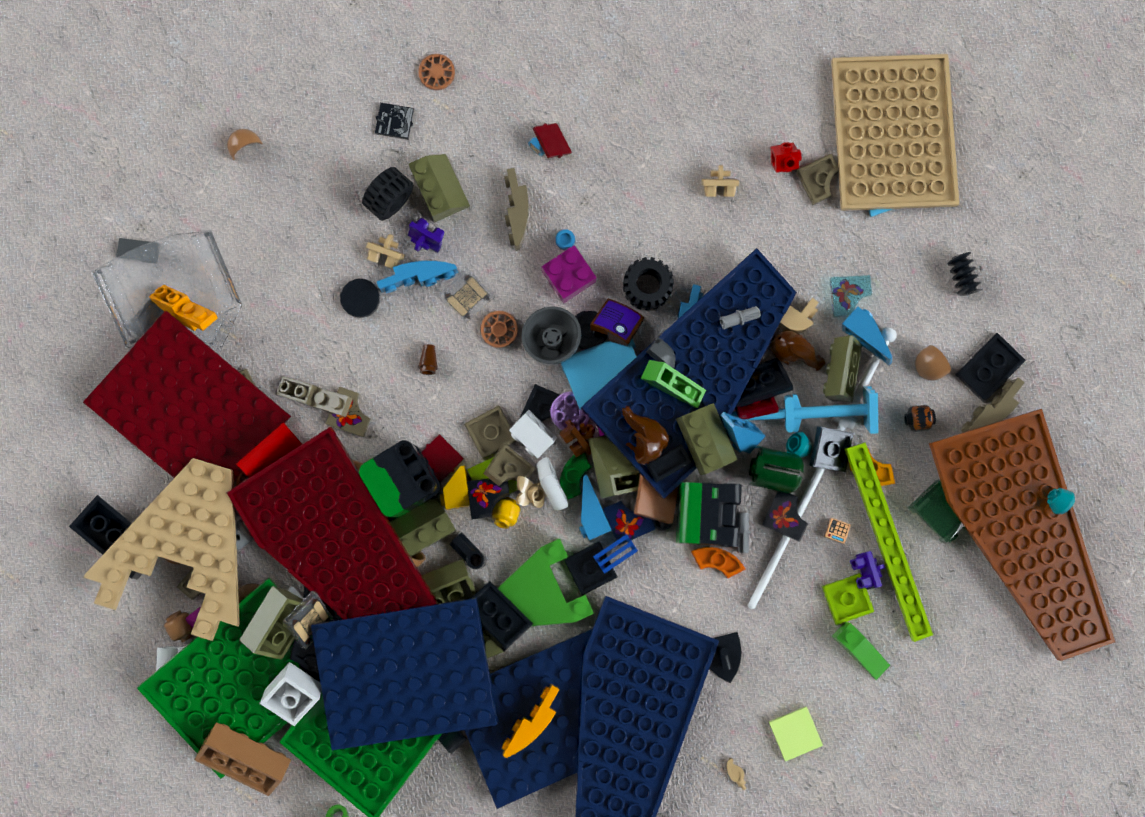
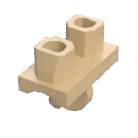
M718 165V171L711 170L710 176H717L718 179H702L701 185L704 186L706 197H716L717 186H724V197H734L736 186H739V180L723 179V177H730L731 172L723 171V165Z
M391 234L387 238L380 236L378 242L384 244V246L373 242H368L366 248H369L368 260L378 263L381 254H385L387 259L384 266L392 269L398 266L400 260H404L405 254L390 249L391 247L397 249L399 243L393 241L394 235Z

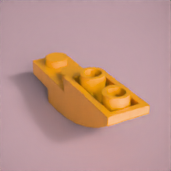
M166 285L158 287L149 296L150 300L164 312L168 311L184 326L193 331L196 329L204 331L218 319L215 312L190 301L186 294Z
M551 684L550 687L546 686L540 695L542 698L539 706L535 705L529 715L532 717L531 720L524 716L521 720L517 719L512 728L514 733L511 739L506 738L501 747L504 750L502 753L504 757L508 758L527 747L548 726L556 714V711L550 708L560 690L558 687Z

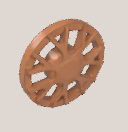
M432 54L421 62L419 77L427 88L442 90L453 82L455 68L452 61L445 55ZM434 58H440L439 64H434ZM427 61L432 64L430 68L424 66ZM447 61L450 65L443 68L442 64ZM429 71L428 76L422 77V72ZM445 71L452 72L451 77L444 76ZM430 78L435 80L433 86L428 84ZM443 78L445 84L440 86L438 80Z
M494 311L483 319L481 335L488 345L495 348H503L509 346L516 339L518 326L514 317L509 313ZM499 314L505 315L504 322L498 321ZM490 317H493L496 321L493 325L487 321ZM512 320L514 325L507 328L506 323ZM484 327H490L492 332L484 333ZM507 331L514 332L512 338L506 336ZM492 335L497 337L493 343L488 340ZM504 337L506 343L500 344L499 338Z

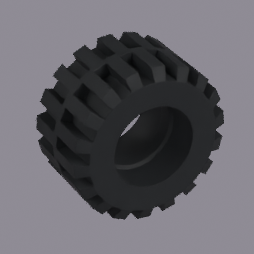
M390 167L381 172L371 182L364 193L362 204L379 220L384 221L397 213L406 203L412 193L413 182L396 167Z
M644 257L641 261L636 260L633 265L631 264L625 273L623 292H625V297L627 300H630L632 306H638L637 309L645 308V311H650V308H653L655 310L658 306L664 305L670 297L674 284L672 271L669 272L668 265L664 266L662 264L663 261L660 259L655 261L654 257H651L650 260ZM645 274L652 275L659 281L660 287L655 293H643L637 287V279Z

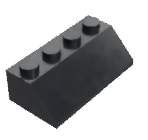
M96 495L69 527L103 555L132 523L99 495ZM131 570L129 577L138 580L142 574Z

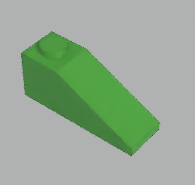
M649 360L641 377L642 380L695 408L699 407L706 392L704 388L664 362Z
M845 622L832 635L875 680L890 666L866 637L851 623Z

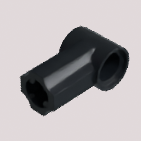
M463 532L457 535L449 544L470 568L478 570L486 565L487 558L485 554ZM478 554L482 561L480 565L474 566L472 564V557Z

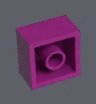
M575 245L541 266L542 273L563 304L596 283L597 277Z

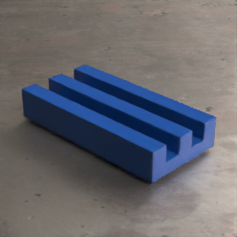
M626 534L593 557L605 574L638 550ZM624 540L627 541L626 545H624L623 547H621L620 549H618L602 561L599 559V557L613 549L615 546H617ZM631 547L632 550L605 568L603 564Z

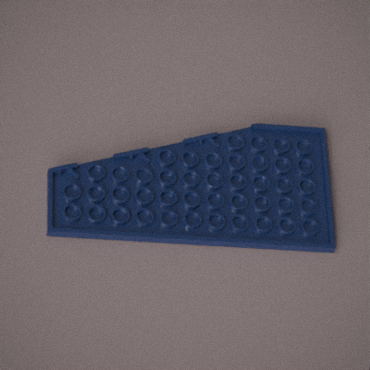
M757 248L659 336L674 351L676 357L674 369L706 390L698 408L653 387L641 379L649 360L656 361L646 353L653 342L581 407L663 499L697 469L676 419L714 403L723 424L721 414L723 412L730 415L733 413L742 392L797 293ZM755 306L760 310L761 316L759 318L744 322L742 326L738 324L726 329L721 327L720 317L736 313V310L743 311ZM629 406L635 414L657 421L666 430L669 442L667 447L662 450L660 456L682 444L692 462L655 483L646 464L638 463L635 459V453L626 446V443H631L636 447L637 437L635 433L637 431L632 429L626 422L622 414V408Z
M604 597L583 652L575 817L657 816L719 640L611 597Z

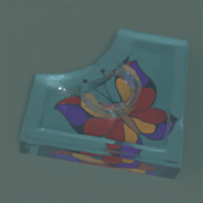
M870 275L830 278L833 317H849L855 310L859 300L872 295Z

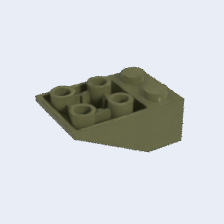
M607 436L589 438L601 498L638 491L640 473Z

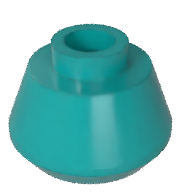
M796 432L788 438L786 450L788 453L797 454L803 458L810 454L812 442L805 433Z
M1055 488L1047 496V503L1054 514L1061 515L1066 513L1075 503V494L1063 488Z

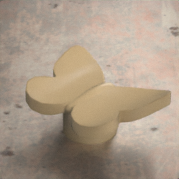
M518 476L517 489L520 493L516 497L517 504L526 506L532 503L534 507L541 508L544 505L546 494L540 482L533 484L528 478Z

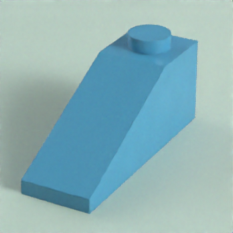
M857 307L842 323V331L847 335H853L863 347L890 366L893 356L873 315L868 310H862Z
M725 412L721 414L727 435L733 442L732 446L738 452L743 451L750 454L765 438V435L753 422Z
M585 475L583 476L582 526L579 529L583 538L587 537L588 540H591L612 530L588 476Z

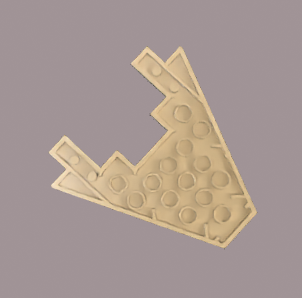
M193 458L84 575L83 578L101 583L94 604L116 610L131 570L151 576L158 557L193 567L194 569L186 588L206 594L191 635L213 641L220 621L239 627L235 506L227 494L228 491L234 488L233 471Z

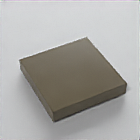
M499 405L464 424L483 459L498 452L504 443L509 446L517 442L511 436L509 431L511 426Z

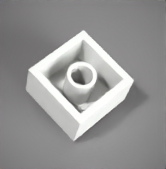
M289 662L265 688L260 704L295 726L319 700L322 691L321 683Z

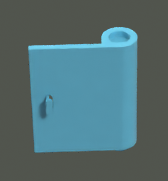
M633 338L628 346L607 341L575 353L571 358L561 363L563 372L568 379L580 410L589 399L637 357L634 352L636 346Z

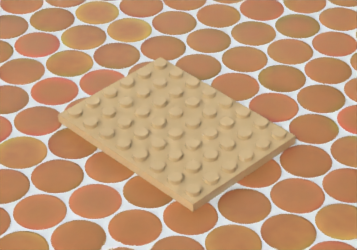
M948 54L832 58L831 67L841 211L957 207L960 205Z

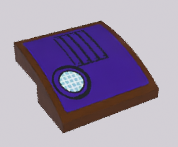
M607 298L591 322L590 327L593 331L609 335V341L628 346L643 323L644 316L627 305Z

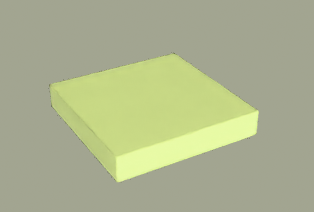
M806 706L769 721L785 762L823 746Z

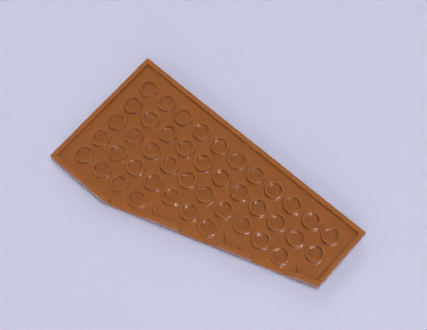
M1037 409L929 443L947 503L1055 658L1063 661L1115 643L1073 506L1066 513L1060 515L1054 514L1047 503V496L1051 490L1055 488L1067 490V486L1043 410Z

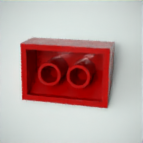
M283 422L236 465L250 478L302 445V443Z

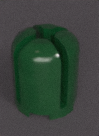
M757 446L755 449H759L756 458L751 459L749 468L752 482L748 484L785 493L795 492L800 486L803 477L780 471L797 474L803 473L804 464L802 458L797 454Z

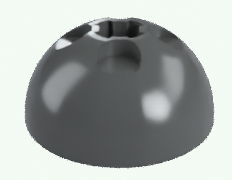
M550 306L535 311L526 320L522 329V343L525 350L533 359L543 364L554 365L565 362L575 354L581 341V328L578 320L571 312L561 307Z

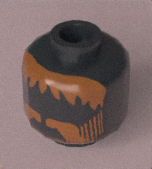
M928 405L911 406L907 414L904 415L905 425H909L910 429L914 432L930 430L936 423L934 409H931Z

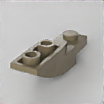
M515 168L507 169L508 176H504L506 188L510 187L511 194L508 195L511 208H507L508 215H504L506 226H510L512 234H508L510 245H515V250L518 251L522 246L527 231L529 217L528 193L526 185L518 186Z
M285 376L282 377L276 393L278 396L343 417L347 416L353 399L349 396Z
M1019 377L1013 380L1009 379L1003 385L1002 389L1004 391L1000 396L997 395L990 404L979 405L974 410L972 420L970 422L967 421L960 429L962 433L1004 420L1019 404L1013 397L1025 382Z

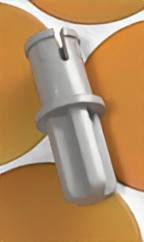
M756 306L743 311L736 310V313L720 317L721 327L726 329L738 324L742 326L744 322L759 318L761 316L760 310Z
M736 513L737 527L740 528V542L737 552L748 553L749 534H751V531H749V513Z

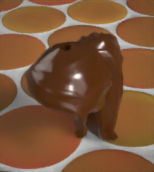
M783 331L777 334L770 343L774 356L786 365L790 364L788 361L801 360L807 366L819 371L826 363L824 358L816 355L813 346L808 340L795 331Z
M629 406L622 408V414L626 422L632 429L637 431L635 433L637 437L636 447L631 443H626V446L635 453L636 461L645 465L659 458L662 450L667 447L669 442L666 430L657 421L635 414Z

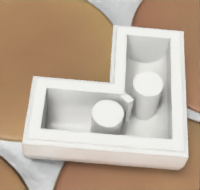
M545 457L537 463L540 484L553 509L562 510L568 507V501L558 482L554 467L549 458Z

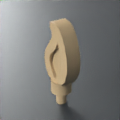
M729 758L726 768L730 779L736 782L739 787L741 786L742 790H746L743 769L733 764V759Z

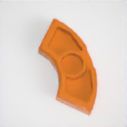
M703 547L691 551L699 569L716 568L726 578L746 570L737 557L723 549Z

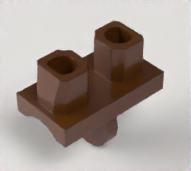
M568 419L565 422L568 427L559 433L566 444L575 438L577 439L575 443L569 446L576 457L585 452L591 455L590 446L585 439L594 438V426L581 423L579 425L580 430L578 431L572 421Z

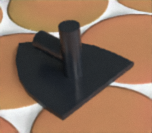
M738 632L714 638L719 640L710 669L719 678L729 683L737 674L741 663L742 651Z

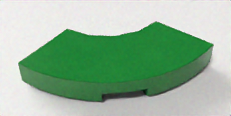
M585 453L578 457L573 455L562 470L560 486L567 500L581 494L580 480L583 474L591 468Z

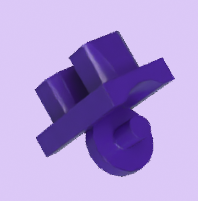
M420 218L416 223L412 221L409 224L408 236L411 237L410 241L416 244L414 250L419 252L423 248L428 251L430 248L438 253L441 249L445 232L440 228H435L433 232L428 231L429 223L423 218Z
M871 551L857 554L855 558L850 560L852 569H860L862 577L856 580L859 589L866 588L869 590L882 586L880 569L885 568V565H878L877 559L873 558Z

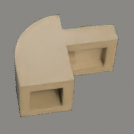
M812 298L801 313L792 306H789L778 327L783 331H795L798 334L806 331L813 324L808 318L812 319L818 311L815 307L819 302Z

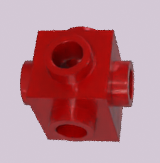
M784 142L781 145L771 146V165L776 173L791 172L792 170L799 169V161L802 160V154L794 142Z

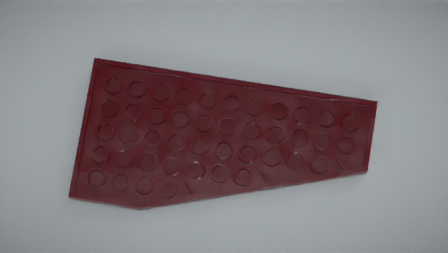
M332 427L322 431L227 492L257 545L283 565L311 592L313 591L335 610L342 619L439 604L387 517L381 512L360 477L358 469Z

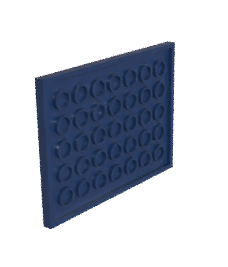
M477 598L311 625L332 750L498 724Z
M592 629L490 673L498 724L465 730V733L497 809L577 773L583 652ZM551 684L558 687L560 690L550 708L556 711V714L548 726L527 747L508 758L504 757L502 754L504 750L501 747L506 738L511 739L514 733L512 728L517 719L521 720L524 716L531 720L532 717L529 715L535 705L539 706L542 698L540 695L546 686L550 687Z

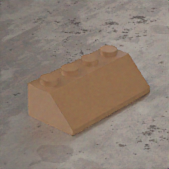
M217 722L209 732L194 759L267 796L281 783L291 762V759L287 758L285 754L275 752L265 744L257 743L249 739L247 735L237 733L227 725Z

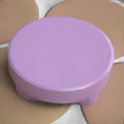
M573 392L562 393L552 403L551 419L559 429L564 430L568 427L565 423L568 419L572 421L578 431L580 430L579 425L581 423L587 424L589 416L582 409H579Z

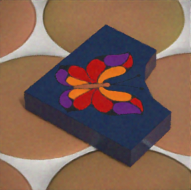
M622 501L603 508L616 541L626 534L630 540H633L656 530L650 518L634 514V511L626 508ZM624 540L623 542H621V543L618 544V545L620 546V545L626 543L627 541Z

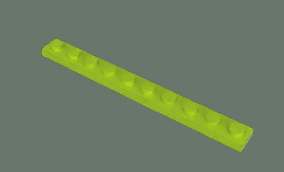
M866 442L846 448V455L911 640L916 642L930 637L933 633Z

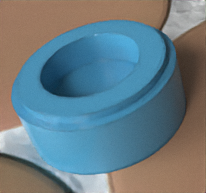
M533 137L528 142V145L537 155L542 157L545 152L538 139Z
M565 229L557 233L556 245L561 250H567L575 244V236L570 230Z

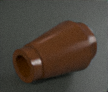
M431 344L423 345L418 365L420 373L423 375H434L438 369L435 346Z

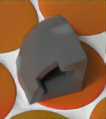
M657 337L646 353L656 361L664 362L674 368L676 357L673 349L660 337Z

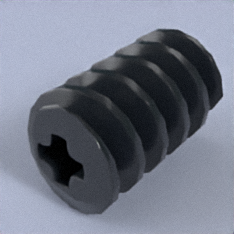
M971 252L957 255L947 263L948 266H954L950 270V273L956 274L952 278L953 281H959L955 284V288H962L957 292L958 296H967L983 290L976 288L981 284V281H974L979 275L971 273L976 269L974 266H969L974 261L973 259H967Z

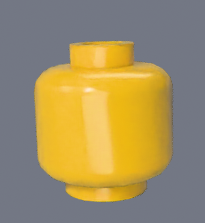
M506 497L496 503L492 512V520L496 526L508 529L516 524L520 514V507L516 504V500Z

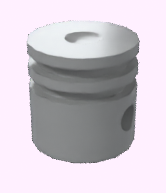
M241 519L238 523L236 522V547L238 550L249 544L251 539L254 540Z

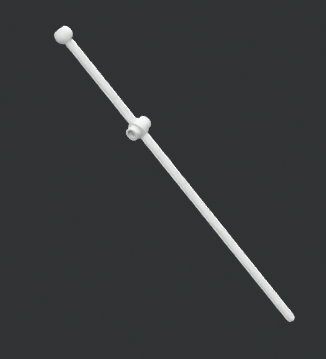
M884 328L881 332L887 346L896 339V331L892 328ZM873 356L854 394L853 403L849 405L859 404L863 396V386H868L881 360L877 356ZM853 416L835 417L834 421L839 423L836 430L845 431L846 428L852 430L857 419L853 418ZM817 467L797 506L800 517L825 471L824 468ZM782 536L748 603L750 609L756 607L790 540L789 537Z

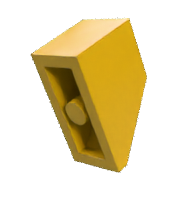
M465 466L458 468L443 488L444 494H440L441 505L445 506L446 510L470 507Z

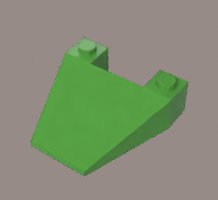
M560 539L538 549L498 587L533 623L532 626L573 623L594 614L585 594L566 602L550 565L568 557Z

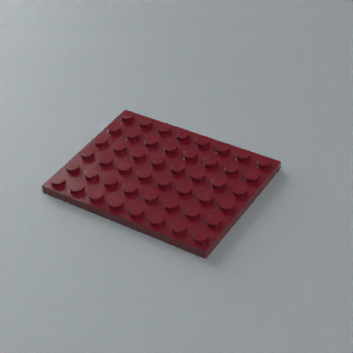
M165 311L83 401L85 405L173 478L194 458L232 470L235 481L242 473V470L236 463L283 422L286 423L292 417L168 311Z

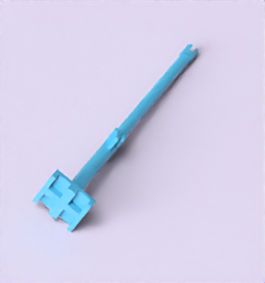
M863 386V404L801 407L797 394H792V396L786 395L784 397V409H779L778 413L746 420L785 419L786 430L788 432H798L802 419L863 416L865 428L870 434L879 433L878 393H875L872 386ZM733 411L731 415L738 417L736 411Z

